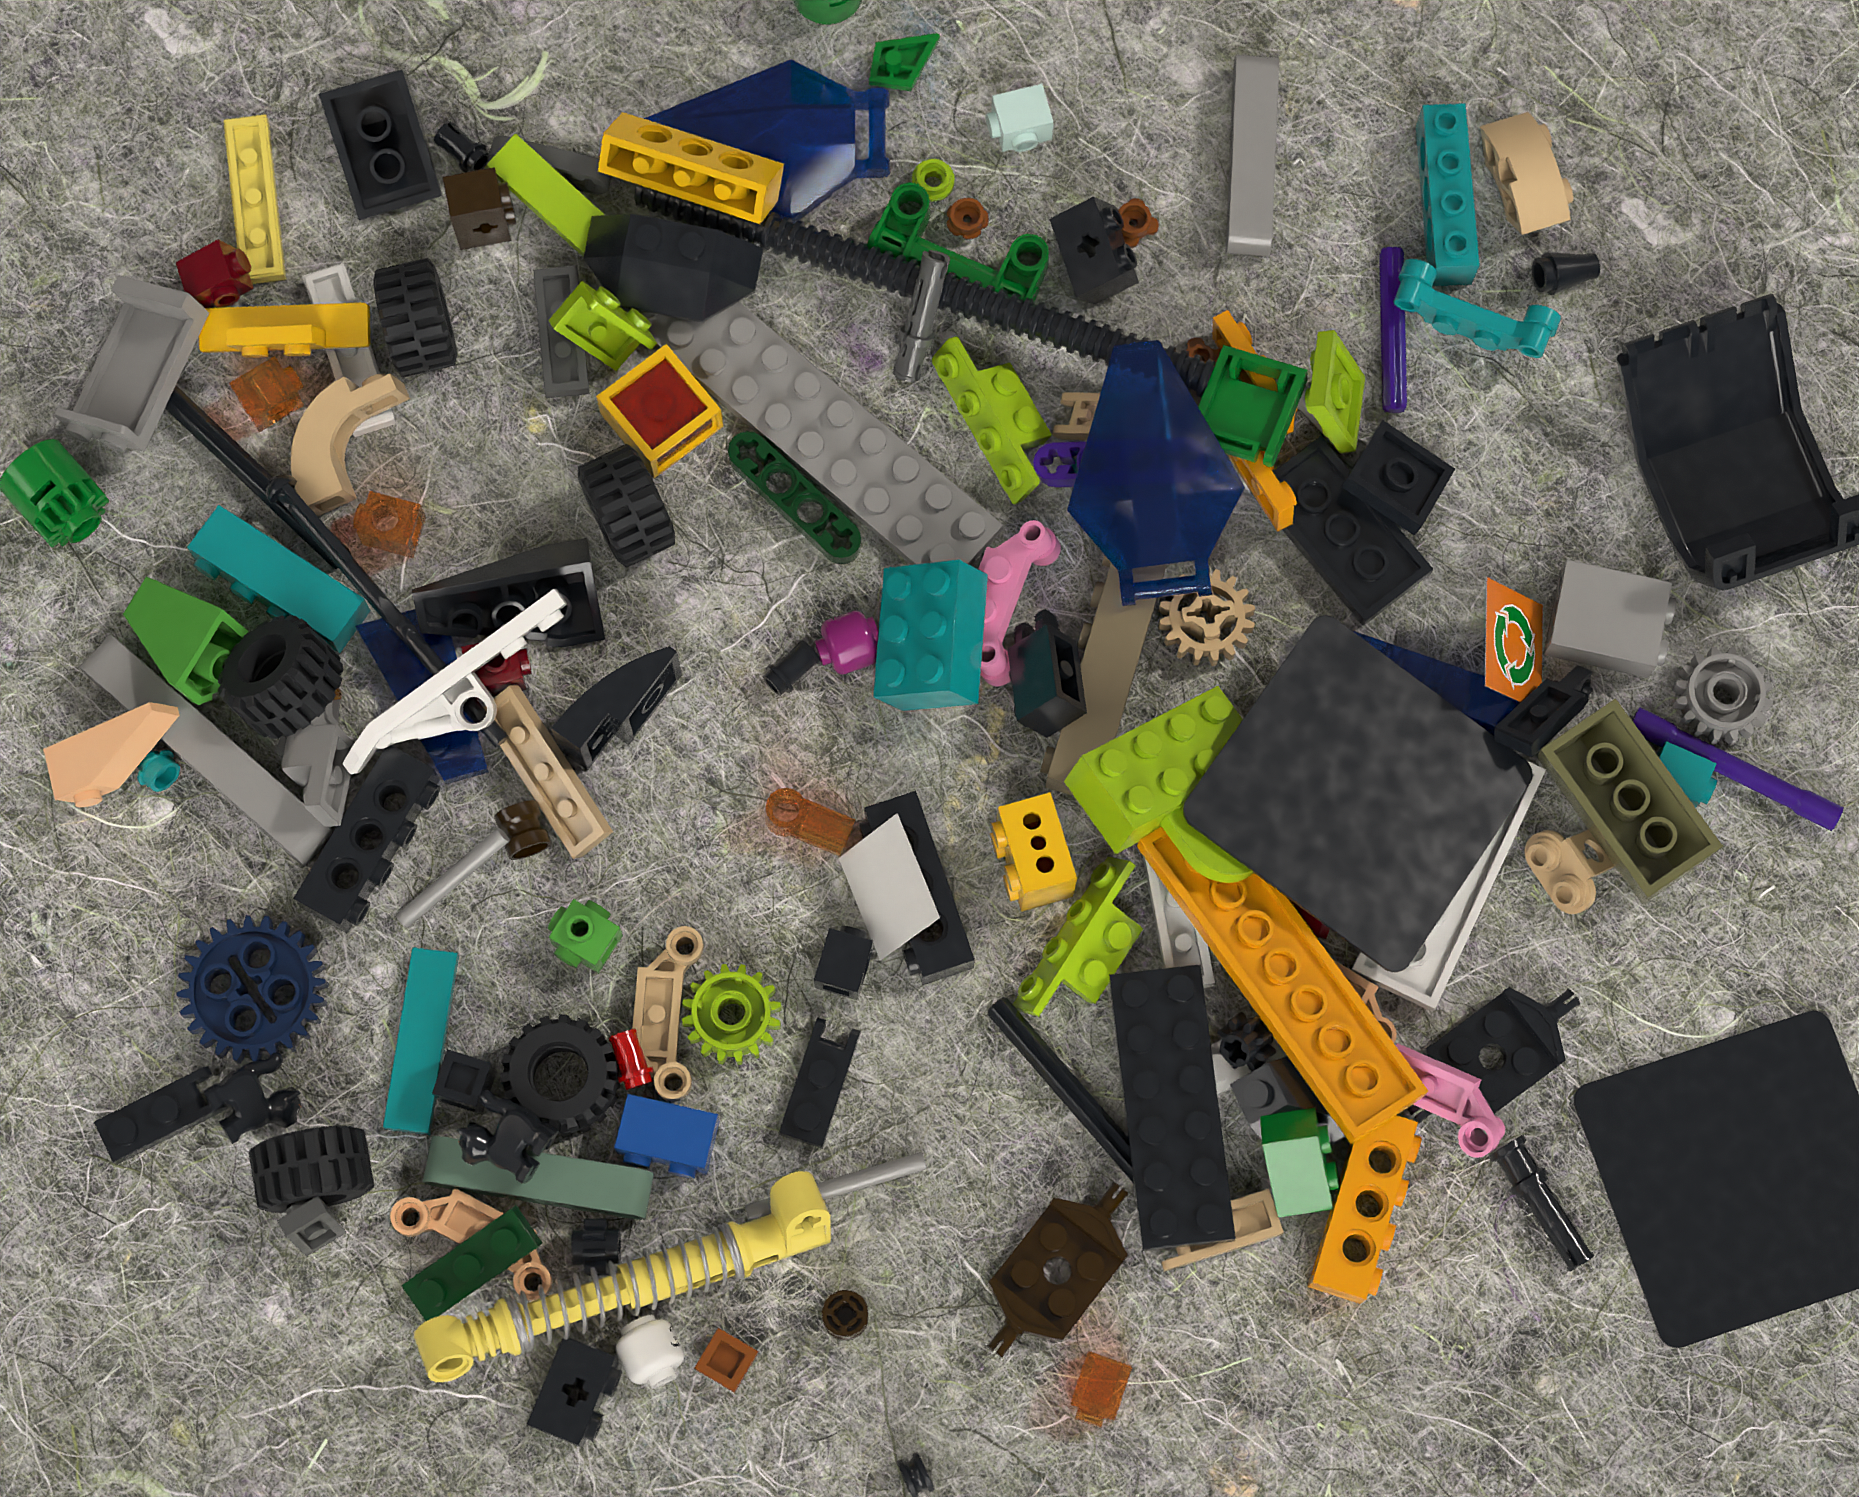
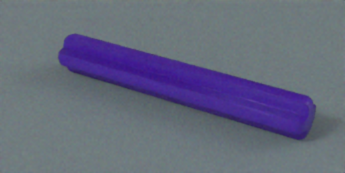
M1384 247L1379 254L1382 409L1386 413H1403L1407 407L1405 311L1394 304V299L1401 283L1398 276L1404 264V251L1401 247Z

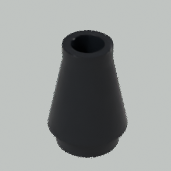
M1545 252L1540 258L1534 259L1532 263V279L1538 292H1547L1549 295L1557 294L1585 281L1597 279L1600 275V262L1595 253Z

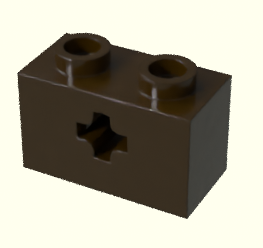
M495 167L443 177L450 219L460 250L511 241L509 225L517 224L513 202L510 197L507 181L499 183Z

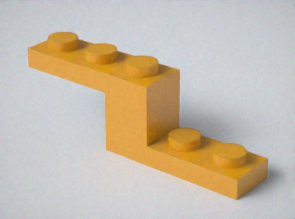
M1228 310L1213 317L1212 339L1219 349L1226 345L1258 355L1252 347L1251 334L1242 321L1236 323ZM1244 369L1241 370L1238 378L1240 381L1278 392L1277 383L1274 378ZM1295 414L1286 435L1294 431ZM1265 451L1260 452L1256 462L1228 455L1276 531L1278 532L1292 525L1294 505L1297 504L1295 495L1286 481L1281 483L1278 481L1273 473L1274 466L1271 468L1263 465Z

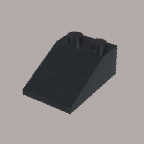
M405 68L319 93L359 220L442 196L417 104Z

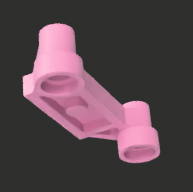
M1036 520L1023 524L1019 533L998 547H986L978 569L988 575L980 675L992 686H1003L1011 681L1008 651L1003 649L1002 642L1031 564L1047 566L1058 558L1061 551L1060 542L1053 531L1044 527L1041 522Z
M1396 1044L1398 1050L1428 1089V1093L1413 1105L1461 1125L1462 1127L1458 1133V1142L1461 1149L1467 1155L1480 1158L1493 1151L1505 1134V1126L1503 1121L1493 1114L1479 1089L1481 1079L1401 1044Z

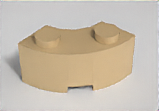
M1525 112L1480 126L1485 165L1491 172L1499 189L1506 220L1521 235L1571 220L1568 204L1573 202L1572 188L1567 178H1561L1558 165L1551 150L1552 139L1546 124L1539 125L1529 112Z

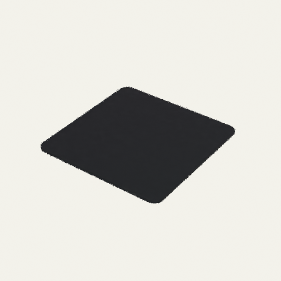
M1323 615L1315 618L1188 796L1183 805V816L1190 826L1386 971L1396 973L1403 971L1410 965L1530 784L1533 774L1530 764L1511 748L1496 742L1492 734L1337 619Z
M1808 1011L1586 1083L1576 1091L1574 1095L1576 1112L1658 1335L1664 1344L1672 1348H1682L1859 1289V1094L1831 1021L1825 1014L1818 1011Z

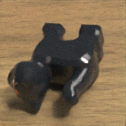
M273 1053L268 1059L250 1062L239 1069L231 1071L220 1083H215L204 1090L203 1093L213 1111L220 1109L223 1104H228L233 1109V1113L230 1116L219 1121L231 1144L239 1141L240 1136L244 1133L260 1129L268 1123L278 1124L283 1128H290L297 1123V1115L302 1106L298 1097L301 1094L300 1091L296 1090L295 1087L283 1088L274 1091L266 1098L259 1081L260 1076L273 1073L281 1067L284 1061L281 1054Z
M483 1090L479 1095L481 1104L487 1110L501 1114L502 1117L499 1120L494 1135L486 1127L475 1122H469L467 1127H460L458 1129L460 1133L458 1142L462 1150V1159L470 1165H475L482 1161H490L496 1167L515 1174L516 1180L521 1184L527 1183L532 1179L540 1165V1162L527 1154L529 1145L532 1146V1152L539 1157L545 1148L548 1149L552 1145L559 1130L548 1123L540 1121L530 1109L519 1106L505 1098L496 1097L490 1090Z

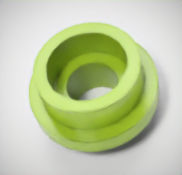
M928 159L915 167L912 173V183L919 184L925 188L929 195V201L936 202L950 195L954 188L955 177L953 170L947 163L939 159ZM930 177H936L941 183L936 187H930L925 181Z

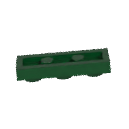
M515 1205L406 1281L401 1287L424 1320L427 1321L440 1316L535 1250L542 1244V1241L517 1205Z

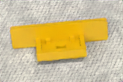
M363 302L205 308L209 315L199 334V350L201 352H242V357L249 358L268 357V351L284 350V355L310 356L311 349L366 348L371 344L370 306Z

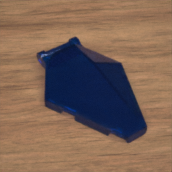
M792 59L643 118L783 163L784 168L778 202L768 215L776 212L779 213L780 219H783L785 216L791 217L793 223L802 219L817 208L820 203L830 198L832 193L856 178H884L890 175V159L886 157V108L890 106V92L884 88L854 91ZM856 110H868L869 157L862 160H856Z
M1153 340L1116 345L1112 351L1067 511L1118 570L1123 606L1136 605V600L1198 593L1199 597L1212 595L1209 558L1241 498L1245 486L1160 341ZM1195 562L1196 575L1134 582L1133 569Z

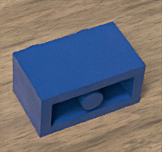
M627 1094L614 1149L617 1154L624 1155L623 1163L650 1169L651 1162L668 1165V1173L672 1175L695 1179L696 1172L703 1174L708 1172L720 1123L719 1116L715 1113Z

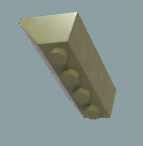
M1616 698L1541 748L1537 757L1642 904H1645L1723 848L1721 842Z

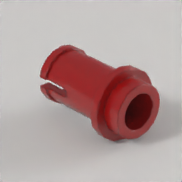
M636 1028L609 1037L608 1039L612 1044L622 1076L618 1078L619 1083L624 1082L626 1090H631L653 1082L650 1073L654 1072V1069L647 1066L637 1037Z

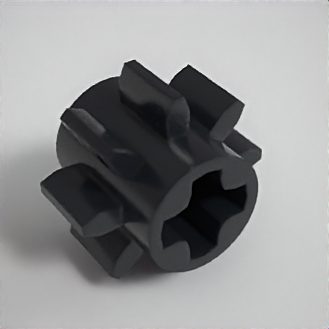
M1239 1012L1229 1020L1228 1024L1218 1030V1035L1223 1038L1220 1043L1219 1052L1234 1069L1247 1064L1248 1069L1252 1072L1264 1065L1265 1061L1277 1051L1271 1046L1274 1040L1273 1034L1268 1030L1259 1015L1247 1020L1246 1015L1243 1012Z
M606 1218L584 1219V1230L572 1231L571 1255L573 1266L584 1265V1274L586 1276H592L591 1267L595 1268L597 1276H609L608 1262L611 1261L613 1264L621 1263L620 1229H609V1222Z

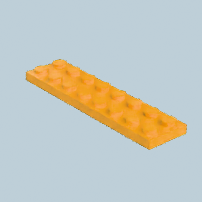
M1162 826L1139 840L1137 844L1139 851L1255 1012L1260 1016L1268 1030L1272 1032L1273 1037L1351 1144L1428 1093V1089L1285 895L1255 873L1244 880L1232 883L1214 881L1201 875L1185 860Z

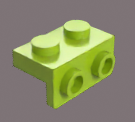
M583 281L580 282L548 320L554 330L615 371L622 366L640 343L650 350L657 344L648 330L652 325L645 316L634 308L626 312L619 307V300L607 289L600 286L595 290Z

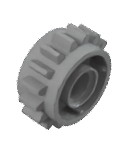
M1712 647L1707 653V658L1698 652L1691 659L1692 666L1685 664L1678 674L1684 680L1677 681L1672 688V691L1680 694V698L1676 699L1672 705L1673 709L1682 711L1684 717L1680 720V724H1689L1694 729L1693 736L1699 737L1701 734L1707 736L1711 745H1715L1719 739L1725 738L1728 745H1733L1738 740L1739 733L1747 740L1755 733L1753 726L1761 727L1766 722L1767 718L1761 712L1768 711L1773 706V701L1766 698V694L1773 686L1772 683L1764 682L1762 674L1766 669L1764 667L1757 668L1751 662L1752 655L1748 654L1745 657L1736 655V649L1730 647L1726 653H1720L1717 647ZM1713 688H1723L1728 691L1732 698V704H1722L1717 701L1713 694Z

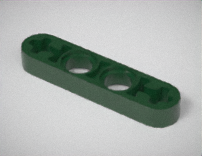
M746 431L732 438L728 447L730 465L753 489L833 563L847 564L857 558L861 551L862 540L860 531L853 522L763 437L755 432ZM744 446L748 450L753 446L757 447L755 450L756 458L765 466L758 477L754 476L759 473L756 463L748 457L743 461L739 460L741 457L740 447ZM774 473H784L790 477L792 484L786 492L774 493L766 485L768 478ZM808 502L820 505L823 509L822 517L814 523L802 521L798 516V509L801 505ZM831 518L835 520L831 523V530L841 538L847 534L851 536L849 539L850 549L846 550L842 546L837 550L833 549L834 539L831 534L824 530ZM823 531L822 535L819 537L817 534Z

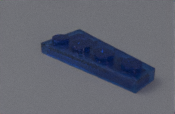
M416 610L402 612L403 616L411 621L418 633L447 666L458 659L452 636L421 633ZM382 618L355 625L398 702L433 677ZM463 711L465 718L469 722H472L471 719ZM457 730L420 739L445 784L489 773L478 731Z

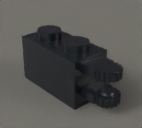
M1043 609L1034 616V621L1036 622L1035 630L1026 622L1015 627V644L1007 650L1016 720L1024 727L1030 728L1048 738L1087 714L1077 641L1060 632L1056 616L1049 610Z

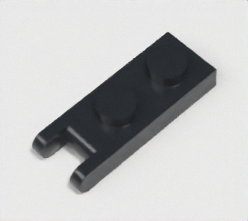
M817 1017L779 1130V1135L823 1149L861 1031L852 1028L847 1038V1045L822 1037L826 1028V1019Z
M209 1066L202 1067L94 1121L114 1164L118 1165L228 1108L227 1104H223L220 1109L213 1111L209 1104L206 1105L197 1084L213 1076Z

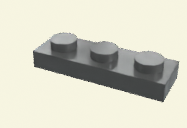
M577 265L534 269L546 399L590 394L586 351L554 330L548 321L579 285Z

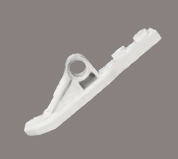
M553 589L485 640L371 721L365 727L342 763L350 774L360 773L378 748L384 749L394 743L418 738V740L457 730L478 731L488 727L495 720L497 705L475 672L500 653L505 660L528 644L523 636L537 626L543 633L564 617L560 609L566 606L567 603L558 590ZM471 697L480 698L487 707V714L482 722H469L463 714L464 703Z

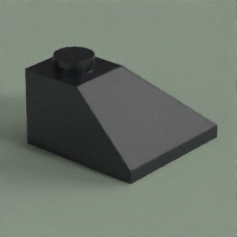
M1288 1056L1271 1061L1230 1084L1249 1126L1261 1140L1260 1116L1316 1108L1319 1126L1328 1125L1331 1145L1346 1138Z

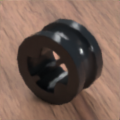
M918 1452L913 1453L912 1459L908 1462H904L902 1459L896 1461L912 1497H919L918 1495L922 1490H927L929 1493L935 1490Z

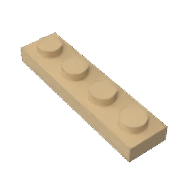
M510 685L494 698L497 705L495 721L509 736L500 747L573 859L582 858L613 833V830L519 685Z

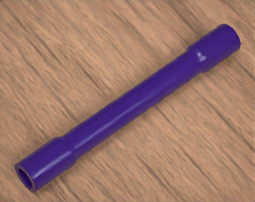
M1641 707L1637 709L1632 718L1633 723L1647 741L1659 747H1662L1667 741L1717 763L1714 769L1715 772L1792 809L1797 815L1829 831L1835 828L1842 815L1844 807L1812 791L1800 789L1679 729L1675 724Z

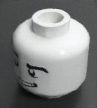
M646 1315L630 1322L620 1330L622 1337L617 1341L615 1349L631 1382L635 1384L649 1383L651 1388L655 1389L666 1385L677 1377L675 1369L681 1365L685 1355L672 1325L668 1321L663 1319L656 1320L654 1315Z

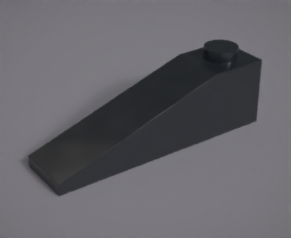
M587 538L543 545L412 589L421 633L476 638L478 635L490 636L547 593L557 589L567 603L566 606L560 609L564 617L543 633L537 626L523 636L525 640L546 642V646L560 648L606 640Z

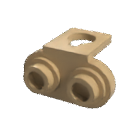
M1589 829L1567 839L1556 831L1544 830L1532 835L1525 846V858L1529 867L1554 904L1561 911L1568 914H1578L1590 908L1596 897V887L1592 878L1615 867ZM1585 843L1595 850L1599 862L1592 858H1586L1582 852L1585 850Z

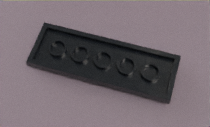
M1201 965L1110 974L1109 984L1142 1251L1235 1241Z

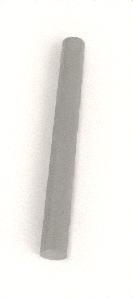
M919 1152L816 1184L823 1200H827L920 1172L927 1168L923 1154ZM770 1198L745 1205L749 1221L771 1214Z

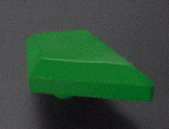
M933 33L876 42L869 85L912 91L938 45L940 35Z

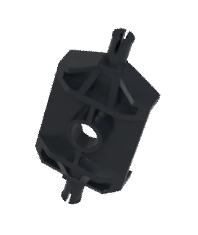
M1508 987L1435 1043L1426 1047L1423 1054L1481 1079L1479 1089L1493 1114H1495L1566 1060L1557 1025L1559 1023L1558 1019L1576 1006H1579L1580 1001L1576 996L1565 1004L1564 1002L1574 995L1572 990L1567 989L1548 1005H1542ZM1492 1046L1500 1050L1504 1060L1501 1069L1492 1071L1486 1069L1481 1064L1479 1054L1482 1048ZM1411 1105L1407 1109L1410 1115H1413L1421 1108ZM1424 1109L1413 1119L1420 1124L1432 1112Z

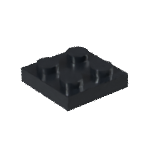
M1382 420L1374 430L1341 487L1415 536L1429 516L1454 473L1455 468Z

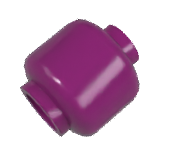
M855 610L825 620L822 623L820 629L822 638L815 640L814 643L823 666L831 663L837 674L846 675L876 663L879 631L872 616L866 618L862 612Z

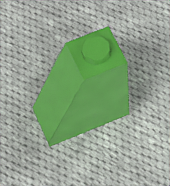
M147 576L123 613L168 683L197 705L211 701L212 694L218 692L220 687L218 677L224 670L222 668L224 660L229 657L230 651L235 644H238L244 638L243 636L249 632L222 608Z

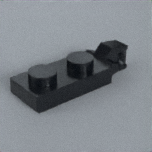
M1577 665L1560 682L1546 678L1496 725L1494 729L1495 741L1529 757H1533L1584 709L1589 701L1588 697L1593 691L1591 687L1592 671Z

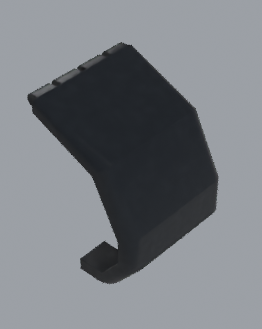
M1773 294L1742 303L1740 313H1737V308L1732 306L1700 318L1699 327L1694 320L1661 330L1659 331V340L1655 342L1654 335L1650 334L1622 344V353L1616 359L1636 463L1671 546L1692 579L1718 590H1729L1859 545V494L1846 499L1842 497L1833 482L1801 408L1786 312L1777 303Z

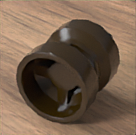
M535 800L510 805L494 815L497 827L503 830L510 840L505 845L508 858L511 860L533 856L544 851L552 844L548 831L541 828L539 823L541 812Z
M850 1290L837 1291L831 1294L824 1302L822 1308L823 1325L834 1338L842 1341L853 1340L859 1337L867 1327L869 1321L868 1306L863 1297L856 1292Z

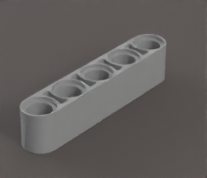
M1235 55L1232 86L1226 254L1270 256L1279 57Z

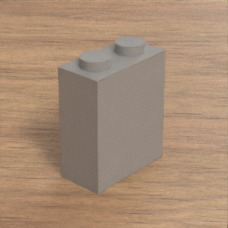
M1567 559L1559 572L1543 655L1648 678L1657 665L1663 666L1666 659L1669 641L1662 639L1664 625L1671 624L1676 608V598L1670 597L1672 582Z

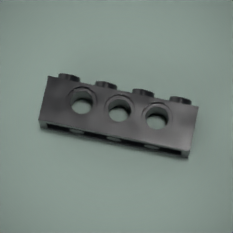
M392 745L384 749L344 814L341 826L336 827L293 899L300 908L346 934L352 924L358 926L363 921L370 908V902L367 901L376 885L382 887L388 880L394 867V863L391 862L399 847L406 848L411 842L417 830V824L414 823L423 808L428 810L434 804L439 795L441 786L437 784L440 779L435 769ZM401 793L406 796V801L399 810L387 811L384 809V802L391 794ZM372 831L382 834V841L375 849L364 850L360 848L361 839L365 834ZM355 870L359 873L358 881L353 887L348 889L337 887V879L344 871Z
M913 791L864 807L866 821L859 823V828L864 839L898 813L907 838L913 846V853L940 916L934 923L939 925L943 932L940 938L931 942L922 940L917 934L907 941L909 948L902 950L910 975L919 974L922 985L973 969L975 959L917 792Z

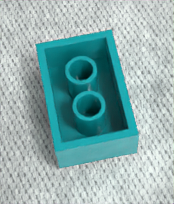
M960 559L884 568L874 698L901 711L978 704L988 580L986 573Z

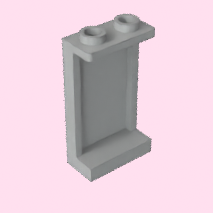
M118 275L111 291L124 302L73 411L57 407L54 416L66 425L65 432L77 440L88 443L91 438L98 439L108 448L118 452H124L126 447L145 452L209 312L187 292Z

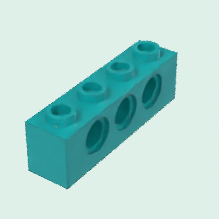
M1466 103L1422 105L1415 127L1426 261L1437 270L1433 286L1472 285L1480 262Z

